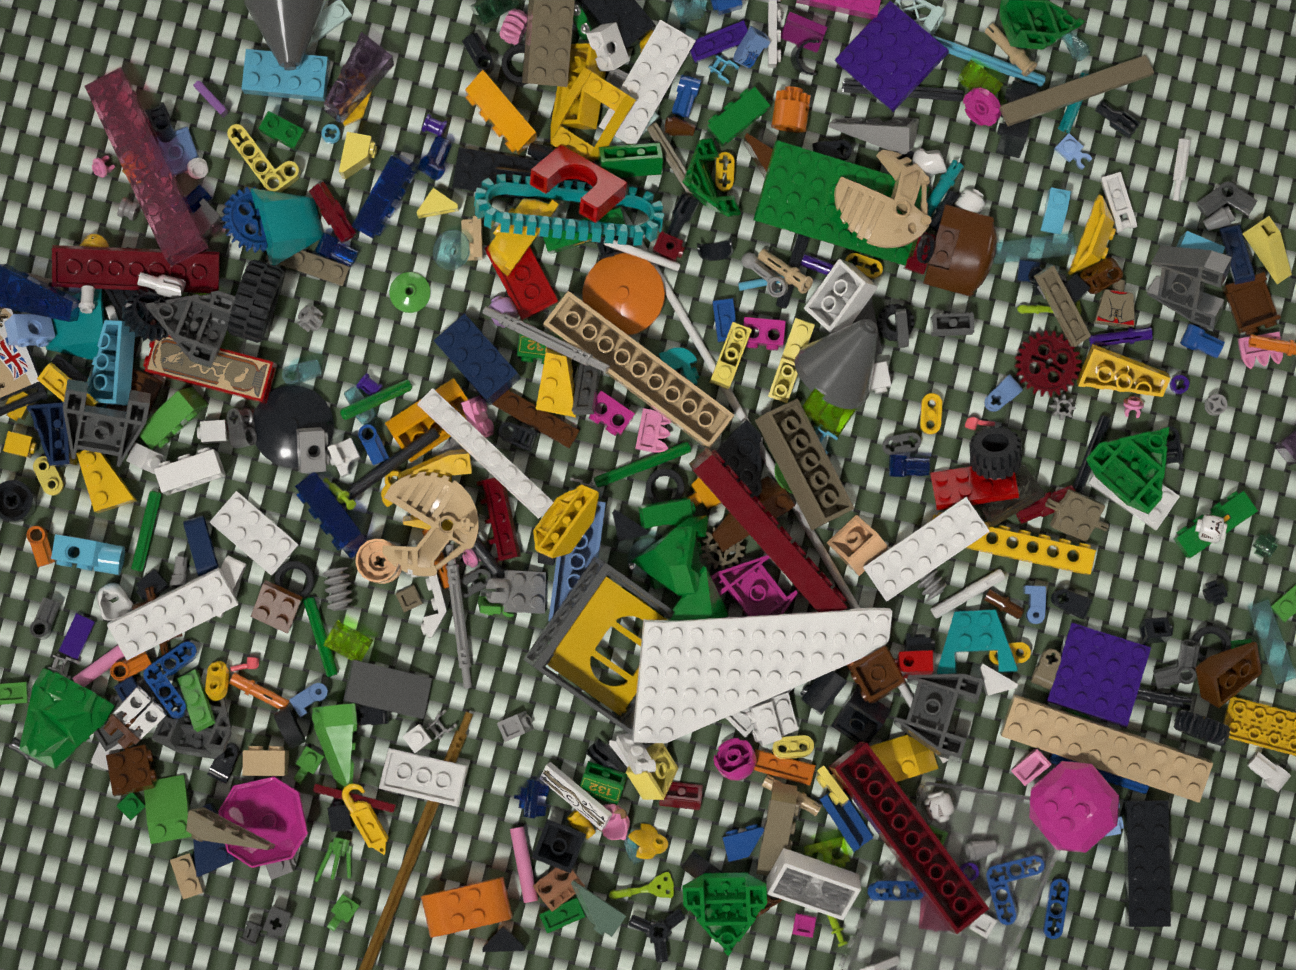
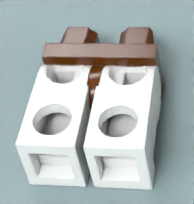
M139 685L109 716V720L103 728L111 736L118 729L123 732L124 735L117 742L124 749L133 743L136 745L167 714L153 700L138 715L152 698Z

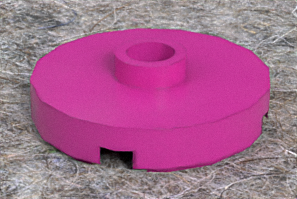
M973 88L963 99V105L965 104L966 107L964 110L967 116L977 125L992 126L999 120L1002 114L999 109L1001 105L998 99L987 89Z

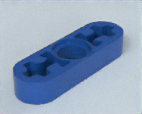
M1054 879L1049 885L1043 932L1050 939H1057L1063 933L1069 886L1062 879ZM1058 882H1061V886L1064 887V891H1060L1059 894L1060 898L1064 897L1063 902L1057 899L1051 900L1052 895L1055 897L1057 895V891L1053 887L1054 885L1057 886ZM1053 903L1061 905L1062 911L1060 914L1053 915L1051 913L1050 907ZM1049 916L1056 919L1061 918L1060 922H1055L1058 932H1054V935L1047 931V928L1052 927L1053 920H1048Z
M877 881L871 883L868 887V895L874 901H915L924 896L913 881ZM895 885L900 889L898 897L893 894V887ZM876 888L879 890L886 889V892L879 894L876 892ZM913 888V889L917 890V893H916V894H915L914 892H909V893H907V890Z

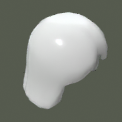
M919 149L914 152L912 158L913 165L917 164L927 176L947 172L944 159L939 150L926 151Z
M109 583L98 591L97 601L104 620H114L133 609V602L119 584ZM117 596L119 597V600L114 603L109 601Z

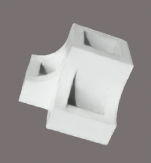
M349 438L327 447L330 452L328 455L331 465L337 467L342 478L350 475V465L354 461L361 459L353 440Z

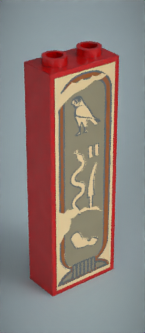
M170 335L166 339L163 338L160 341L149 342L151 350L149 356L147 355L144 360V367L147 373L259 403H267L277 368L276 363L220 348L214 364L209 368L190 361Z

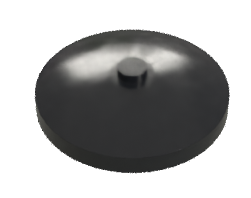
M296 385L277 388L269 393L267 403H259L254 411L255 431L257 434L255 444L263 456L279 466L298 468L297 429L321 427L324 433L328 434V445H325V452L332 442L335 429L332 411L327 402L318 393L309 388ZM311 446L308 453L311 455L316 454L318 446Z

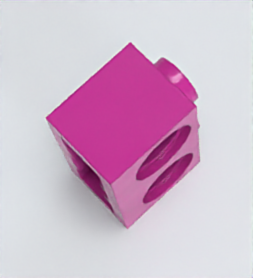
M744 317L743 326L750 329L754 328L759 332L757 338H748L746 348L757 349L759 345L766 346L767 350L777 351L779 347H783L785 321ZM771 330L777 331L779 338L777 340H770L768 332Z
M600 391L596 398L595 408L599 404H604L607 406V412L601 415L594 411V414H590L588 418L596 424L601 422L606 425L605 430L616 436L617 433L622 435L634 418L635 413ZM617 415L624 418V423L621 426H616L612 422L613 418Z

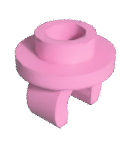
M104 156L102 159H93L92 170L95 175L101 178L106 177L107 173L112 172L115 168L114 165L108 167L104 164V162L108 161L109 156Z
M1131 396L1123 401L1126 417L1129 416V411L1131 410L1136 411V418L1140 417V409L1144 407V403L1140 401V398Z
M467 549L463 552L462 558L466 565L474 568L481 561L472 549Z

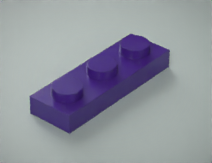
M744 20L696 39L690 50L694 63L739 46L748 31Z

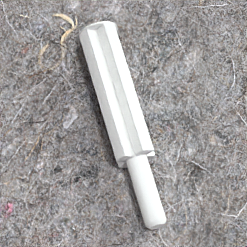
M1179 139L1173 176L1175 181L1174 201L1179 200L1181 183L1185 181L1191 140Z

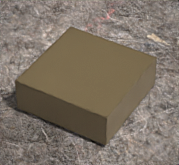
M415 585L396 593L404 613L423 604Z

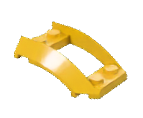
M584 67L551 123L550 144L555 147L563 145L591 162L597 160L599 147L609 146L636 100ZM581 91H584L615 111L595 147L562 127Z

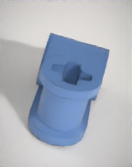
M1008 375L985 398L984 405L987 410L996 412L1013 400L1024 389L1011 375ZM998 398L997 404L992 405V400Z

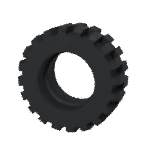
M251 260L248 263L239 284L229 317L227 330L231 335L256 343L263 341L272 320L283 283L284 271L280 267L258 260Z

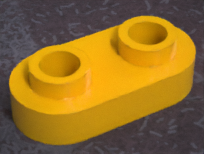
M929 393L921 401L920 428L925 434L933 435L941 427L942 399L935 393ZM928 401H934L935 407L930 408ZM932 421L934 427L928 428L926 423Z
M1023 642L1008 643L1016 664L1024 663L1030 658L1031 650L1027 644ZM1017 649H1021L1023 651V655L1021 657H1018L1016 655ZM989 651L990 661L998 665V659L995 656L997 651Z
M213 662L207 669L205 692L214 701L221 700L228 692L229 669L224 662Z

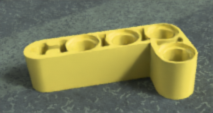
M234 124L228 129V138L267 191L281 193L300 178L301 171L295 162L287 161L274 169L243 126ZM236 131L240 133L241 137L245 141L242 144L239 141V139L235 137L234 133ZM248 147L255 148V152L251 156L245 155V150ZM261 163L267 164V169L264 172L257 171V166ZM289 167L296 169L293 176L285 175ZM273 179L279 180V185L275 189L269 187V182Z

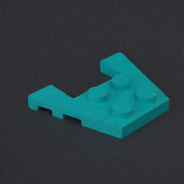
M996 610L954 612L937 674H957L956 653L998 651L999 672H1018V666L1014 660L1012 650Z

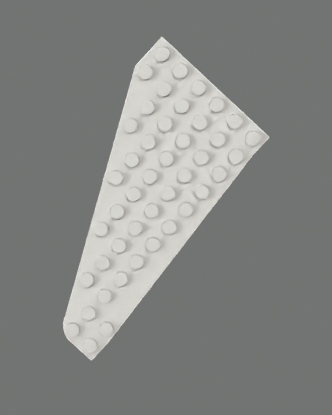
M856 608L844 611L680 621L643 619L633 742L668 743L872 654L884 647L889 640L892 610L890 608Z

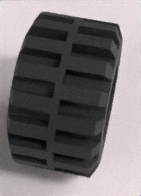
M992 426L988 429L983 428L981 432L978 431L975 433V436H972L969 444L970 465L972 470L977 472V475L984 476L985 479L992 478V480H997V478L1006 479V476L1011 477L1013 472L1017 473L1019 471V467L1022 465V443L1016 432H1012L1009 428L1004 429L1001 426L995 428V426Z

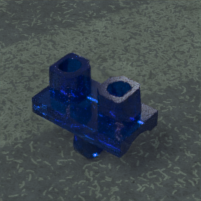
M528 780L527 788L521 787L520 795H514V799L519 800L518 808H524L523 817L535 819V817L545 816L546 805L537 804L538 796H548L549 786L541 784L540 781Z

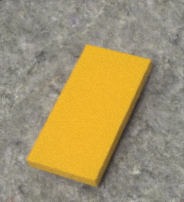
M1232 697L1228 701L1223 724L1230 728L1229 739L1296 756V713L1237 697Z

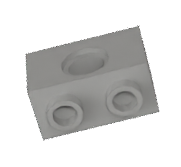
M321 427L297 429L298 470L301 473L325 472L326 465H329V455L325 453V445H328V434L324 433ZM311 446H318L316 454L311 455L308 453Z

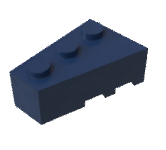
M64 402L26 406L28 412L31 413L34 427L40 436L41 445L49 465L54 467L78 466L77 454L75 459H72L63 412Z
M213 803L202 806L218 814ZM193 838L197 878L238 860L227 852L224 843L204 840L200 842Z

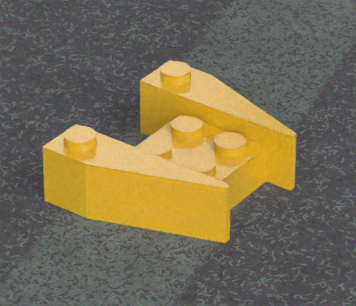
M465 449L449 450L400 472L398 480L407 475H411L410 478L416 477L420 472H426L425 476H430L433 472L438 473L437 477L440 478L444 475L449 477L448 481L453 483V475L472 474L471 455ZM413 515L403 517V525L426 530L431 529L430 525ZM443 521L441 528L444 531H450L453 528L452 521Z

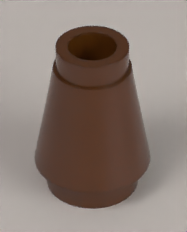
M675 116L666 118L664 133H668V136H693L695 124Z

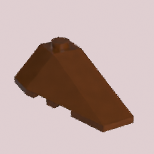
M767 476L761 480L762 492L757 498L766 508L763 510L765 513L769 511L777 519L795 507L786 490L772 478ZM731 513L725 517L712 533V537L722 552L750 536Z

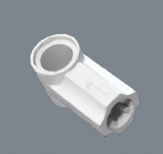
M1257 752L1247 765L1276 792H1279L1291 777L1287 771L1273 764L1260 752Z

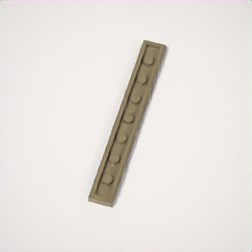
M1146 55L1007 103L1000 106L999 109L1007 126H1011L1153 76L1154 71Z

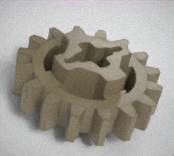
M706 533L708 539H702L701 542L705 546L701 548L702 551H705L702 558L709 559L706 563L707 565L713 563V569L721 566V570H724L727 565L731 568L733 562L737 565L739 564L737 558H743L744 556L740 553V550L745 549V546H740L742 541L725 550L722 558L721 551L717 550V547H719L717 543L709 545L713 539L712 534ZM710 552L715 553L719 557V561L713 559ZM736 552L735 556L727 561L728 554Z

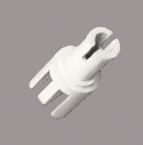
M141 272L138 285L155 289L157 294L180 298L186 286V281L164 274L157 277Z

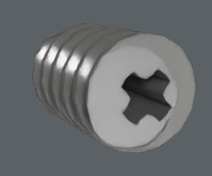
M349 567L330 569L323 573L324 576L330 577L324 581V584L330 585V587L325 589V592L332 594L326 597L327 601L333 602L327 606L328 609L334 611L354 609V607L347 605L353 599L346 597L352 591L345 589V587L351 585V582L344 581L350 574L343 573Z
M937 569L932 570L919 579L921 582L917 587H925L922 595H930L926 600L927 602L942 593L947 586L946 583L939 584L942 576L935 577V574L938 572Z

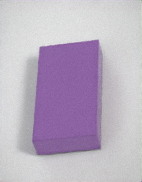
M200 80L193 84L194 88L222 118L228 114L227 109Z

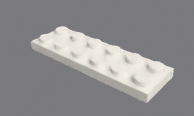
M662 20L658 22L620 88L621 91L634 98L636 102L631 107L614 137L628 145H635L638 142L696 40ZM609 108L598 127L604 130L615 111Z
M965 497L863 568L887 602L990 531L967 497Z
M217 568L108 622L107 626L126 660H129L237 606L238 601L221 570Z

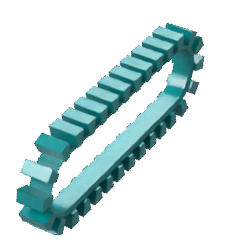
M505 174L497 175L495 185L487 178L482 181V187H477L475 192L474 207L477 219L485 217L484 226L490 229L495 222L501 223L500 232L509 233L510 225H514L513 234H522L523 226H527L526 235L535 236L536 228H540L539 236L548 237L549 229H553L552 238H561L562 230H565V239L574 240L575 232H579V240L587 241L588 233H592L591 242H600L601 234H604V243L613 244L614 236H619L618 244L626 245L627 237H633V246L642 245L643 235L650 242L657 238V231L661 232L664 220L661 201L653 203L654 194L646 191L643 198L636 196L637 188L629 187L628 195H625V198L616 206L637 208L646 213L649 220L641 225L595 223L586 220L502 212L492 207L489 203L493 197L504 194L581 202V198L589 192L585 191L586 182H577L575 190L572 189L573 181L564 180L563 188H559L560 183H558L545 194L530 185L529 176L525 177V184H520V175H513L512 183H507Z

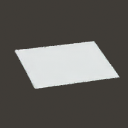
M99 742L90 763L108 770L106 755L120 752L122 746L118 744L105 752Z

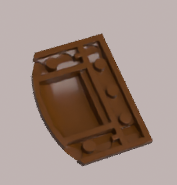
M945 204L935 239L934 253L928 263L923 284L971 297L974 294L973 292L985 281L994 261L997 235L993 224V217Z

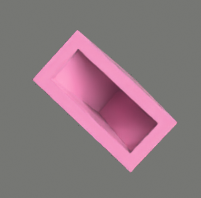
M1033 749L1011 772L1026 786L1052 764L1038 749Z

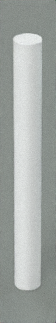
M616 240L613 241V244L604 243V245L676 271L680 268V263L627 244L620 245Z

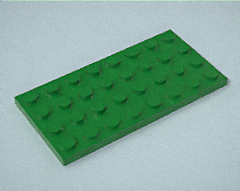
M775 141L753 221L902 266L906 265L913 242L896 248H883L866 243L867 239L863 238L861 240L857 237L855 231L853 233L849 231L848 223L845 222L844 224L840 218L841 210L839 208L837 211L835 204V187L841 176L891 198L896 182L891 175L788 143ZM920 187L914 204L915 207L919 210L922 198V187ZM896 210L899 214L903 215L900 210Z

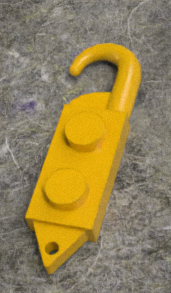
M348 784L342 790V798L350 811V816L367 846L385 855L386 842L389 837L374 810L367 802H354L349 794L353 789L365 793L364 788L359 784Z

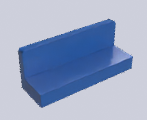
M829 793L819 798L852 851L855 852L862 845L873 839V836L850 800L841 807L840 804L835 805L828 796Z

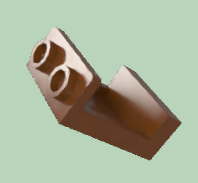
M1265 272L1255 275V281L1236 285L1231 283L1222 288L1239 334L1245 332L1247 336L1258 332V327L1265 326V329L1277 325L1276 321L1281 319L1280 314L1277 315L1265 283L1267 280Z

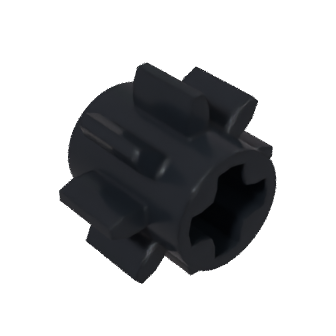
M1216 580L1206 583L1207 588L1203 589L1202 592L1207 604L1213 602V605L1217 606L1225 603L1223 598L1228 597L1224 584L1222 582L1217 584Z

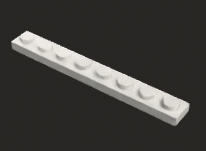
M433 388L417 404L538 519L554 503Z

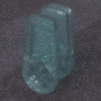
M318 360L285 367L282 372V378L289 386L298 385L322 375ZM290 371H293L294 374H297L294 376L295 380L291 381L290 378H287V376H289Z
M355 386L344 392L349 405L364 399ZM373 409L366 411L367 413L370 412L368 419L361 418L363 413L356 415L358 421L363 425H370L376 419Z

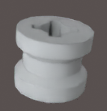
M123 197L117 216H125L130 221H135L139 212L140 202H132L128 198Z
M1220 394L1208 397L1204 404L1206 412L1212 416H1218L1227 409L1226 398Z

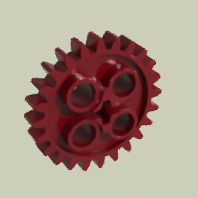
M1046 330L1041 337L1036 332V339L1029 336V344L1024 341L1021 343L1025 349H1017L1021 356L1014 358L1020 362L1014 366V368L1020 369L1016 376L1023 377L1019 382L1020 384L1027 383L1025 390L1030 387L1033 388V395L1040 391V397H1043L1045 392H1047L1049 398L1052 397L1053 392L1059 396L1060 389L1067 392L1066 385L1074 386L1071 379L1077 380L1079 378L1074 373L1081 371L1076 365L1080 364L1082 360L1075 358L1080 352H1073L1075 347L1068 345V339L1066 341L1062 340L1063 334L1057 338L1055 331H1053L1051 336H1048ZM1040 345L1047 347V355L1039 354L1038 347ZM1034 355L1044 362L1050 360V365L1063 369L1064 373H1061L1060 371L1051 366L1048 369H1046L1045 363L1040 362L1038 360H1034L1031 358V356ZM1057 355H1064L1067 360L1066 364H1059L1056 360ZM1029 365H1038L1039 373L1032 374L1029 371ZM1049 373L1057 375L1058 380L1056 383H1051L1048 380L1047 376Z

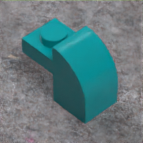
M677 347L659 353L660 360L675 371L682 369L685 378L694 385H697L698 372L695 367L691 368L690 366L697 363V359L692 352L685 348Z

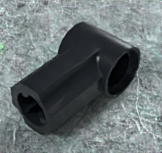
M478 33L470 34L462 40V43L473 60L477 71L480 73L484 70L486 74H490L494 69L492 56L487 51ZM484 59L490 61L487 67L479 66V63Z

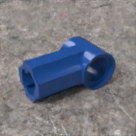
M681 75L677 88L678 94L673 105V114L689 118L694 98L698 95L702 80Z
M1188 324L1180 342L1181 345L1191 350H1199L1216 359L1225 343L1206 334L1203 329L1192 324Z
M363 425L359 429L358 436L373 466L389 459L375 427ZM366 428H371L374 432L370 440H365L362 436V432Z

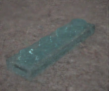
M1073 233L996 243L993 264L1073 255L1076 253Z
M1265 600L1247 607L1276 685L1295 679L1296 674L1269 601Z

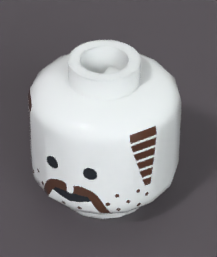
M1206 514L1202 520L1198 519L1195 531L1199 532L1200 540L1218 543L1220 540H1224L1227 524L1224 523L1222 517Z
M943 790L928 794V798L924 802L928 817L932 820L937 819L938 823L949 820V815L954 813V806L950 795L944 793Z

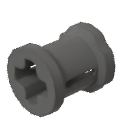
M246 920L245 924L247 926L239 941L256 947V940L260 930H263V926Z

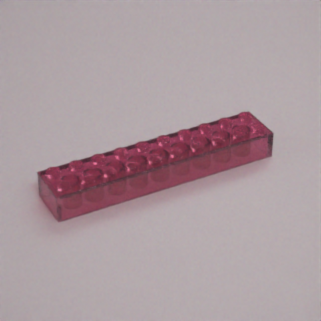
M120 67L85 85L84 87L167 262L174 266L209 248L127 74Z

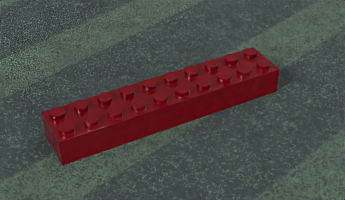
M706 448L689 463L697 476L818 612L844 611L847 608L844 604L846 599L836 587L831 588L833 584L822 571L820 573L817 572L820 569L809 556L806 559L804 558L806 553L796 541L790 542L793 538L783 526L777 527L779 523L769 511L766 513L763 511L766 508L756 496H750L752 492L742 480L737 482L736 479L739 477L729 465L726 467L722 465L725 461L715 449L711 452Z
M860 741L829 766L830 770L950 932L959 934L989 910V907L868 743Z

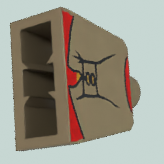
M1124 280L1112 284V290L1105 289L1102 291L1093 324L1122 328L1134 327L1133 293L1124 292Z

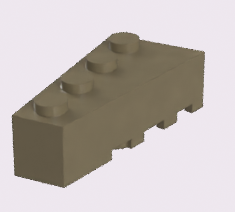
M773 782L771 799H769L767 819L765 820L763 832L764 837L761 842L756 874L768 876L783 848L791 850L792 841L789 840L790 834L794 835L796 822H793V817L798 816L800 806L799 803H796L797 786Z

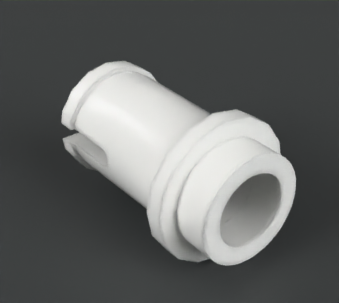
M82 286L81 303L78 304V307L82 313H92L93 309H95V304H93L95 288L92 286Z

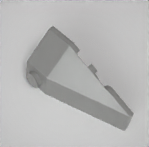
M892 117V120L888 121L873 118L866 120V122H862L861 118H842L832 120L829 123V127L886 150L907 154L914 147L919 118Z

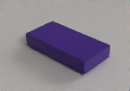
M76 613L59 651L79 660L96 622Z

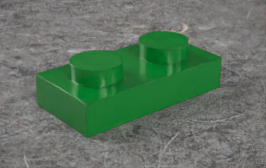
M578 898L563 903L553 912L548 910L539 914L547 934L586 917Z

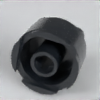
M17 480L1 483L0 518L13 523L24 522L29 519L37 506V496L33 489ZM12 498L18 501L16 505L10 501Z

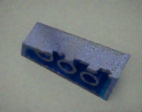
M400 153L391 155L352 227L372 239L381 236L386 229V221L394 215L396 211L395 206L404 197L406 188L413 181L420 165Z
M0 264V307L67 322L78 321L80 310L78 304L81 303V300L59 289H55L47 285V283L13 268L9 264Z
M311 473L295 486L299 491L296 495L303 504L307 502L311 507L308 511L312 517L320 519L322 524L319 526L325 534L328 535L330 533L334 539L331 542L337 550L342 549L352 559L356 556L360 546L367 542L368 539L359 531L358 526L347 515L345 509L336 500L317 473Z

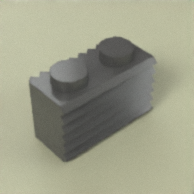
M934 313L930 318L931 336L972 335L974 333V313H946L945 315L943 313L941 315Z

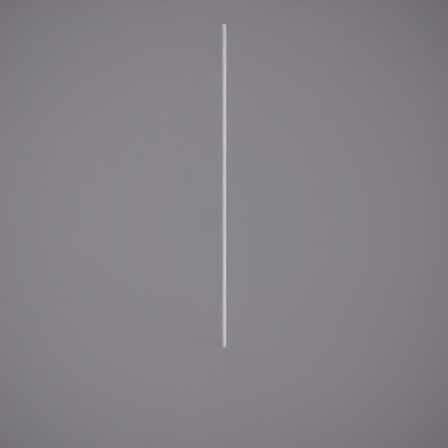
M622 206L613 207L614 209L621 208L627 225H633ZM642 240V245H637V248L649 252ZM650 262L662 278L667 299L713 374L716 366L713 358L656 263ZM720 387L740 422L742 423L745 419L749 421L731 389L727 390ZM761 441L760 455L777 482L774 473L775 463ZM787 492L795 504L792 510L851 609L860 608L816 532L811 530L793 493ZM903 684L898 688L909 707H911L913 696L906 684ZM939 757L942 763H945L949 760L946 758Z

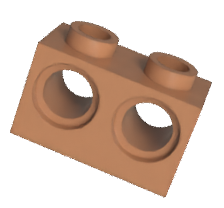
M554 868L545 877L540 878L533 887L543 902L553 912L576 894L571 885L573 880L583 887L585 885L574 870L570 874Z

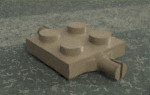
M1068 489L1065 497L1059 503L1048 499V502L1045 504L1046 507L1055 510L1054 517L1049 524L1052 528L1087 542L1095 528L1107 531L1106 528H1109L1108 523L1100 521V516L1106 506L1073 490Z

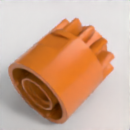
M792 86L785 87V90H777L771 127L786 132H806L811 95L803 93L802 88Z

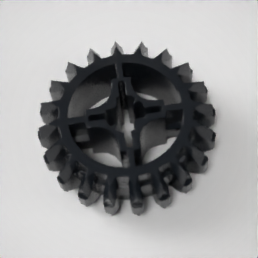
M148 288L144 291L139 289L136 293L133 292L126 299L122 307V319L125 320L124 326L130 327L129 332H135L136 337L141 336L143 341L149 338L152 343L155 340L166 339L169 334L153 314L148 318L151 312L145 305L153 302L154 304L163 303L166 300H170V298L165 299L163 295L157 294L155 290L150 292Z
M1179 711L1174 720L1173 727L1175 730L1211 744L1223 746L1230 735V728L1227 725L1189 711Z

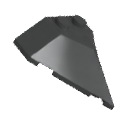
M214 291L208 295H192L166 300L163 303L154 304L153 302L145 305L190 361L209 368L212 367L227 333L235 296L221 291Z
M207 695L215 724L200 732H196L187 710L186 714L181 718L165 716L158 723L152 739L180 754L210 759L217 758L225 751L232 735L225 698L214 701ZM182 705L176 707L178 713L181 711L180 707Z

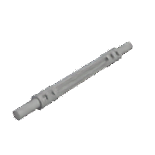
M487 306L483 309V314L499 321V324L586 366L590 365L605 373L609 370L610 366L593 358V355L507 313L502 314Z
M454 544L446 545L448 556L454 550ZM455 558L448 562L446 569L459 668L462 671L464 688H471L470 651L465 625L459 565L456 564Z

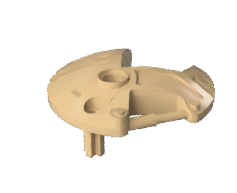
M882 150L876 156L896 180L891 198L842 176L835 187L834 197L836 209L838 211L840 208L842 213L840 218L844 224L845 222L848 223L850 232L853 233L855 231L857 237L861 240L863 238L867 239L866 243L883 248H896L910 244L918 239L931 223V217L928 216L927 186L930 181L929 177L917 164L908 165L912 162L911 159L905 157L899 160L897 158L902 154L888 150ZM920 187H922V198L919 210L915 207L914 204ZM896 210H900L903 215L899 214Z
M420 472L413 478H410L411 475H407L392 484L384 496L385 499L431 526V529L416 547L383 545L382 550L383 555L395 567H397L398 563L401 565L402 571L408 573V569L413 571V575L424 577L435 576L437 570L449 561L458 557L465 550L473 548L478 534V514L469 493L455 480L451 483L448 481L449 477L444 475L440 478L437 477L438 473L433 472L430 476H425L426 472ZM443 521H452L453 528L450 531H444L441 528ZM452 540L460 545L434 566L435 560L449 541Z

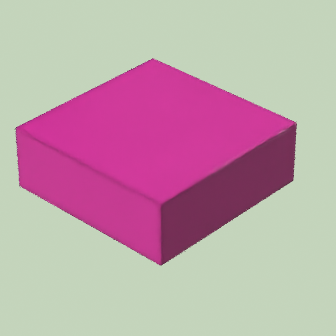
M796 913L792 934L813 938L816 917Z

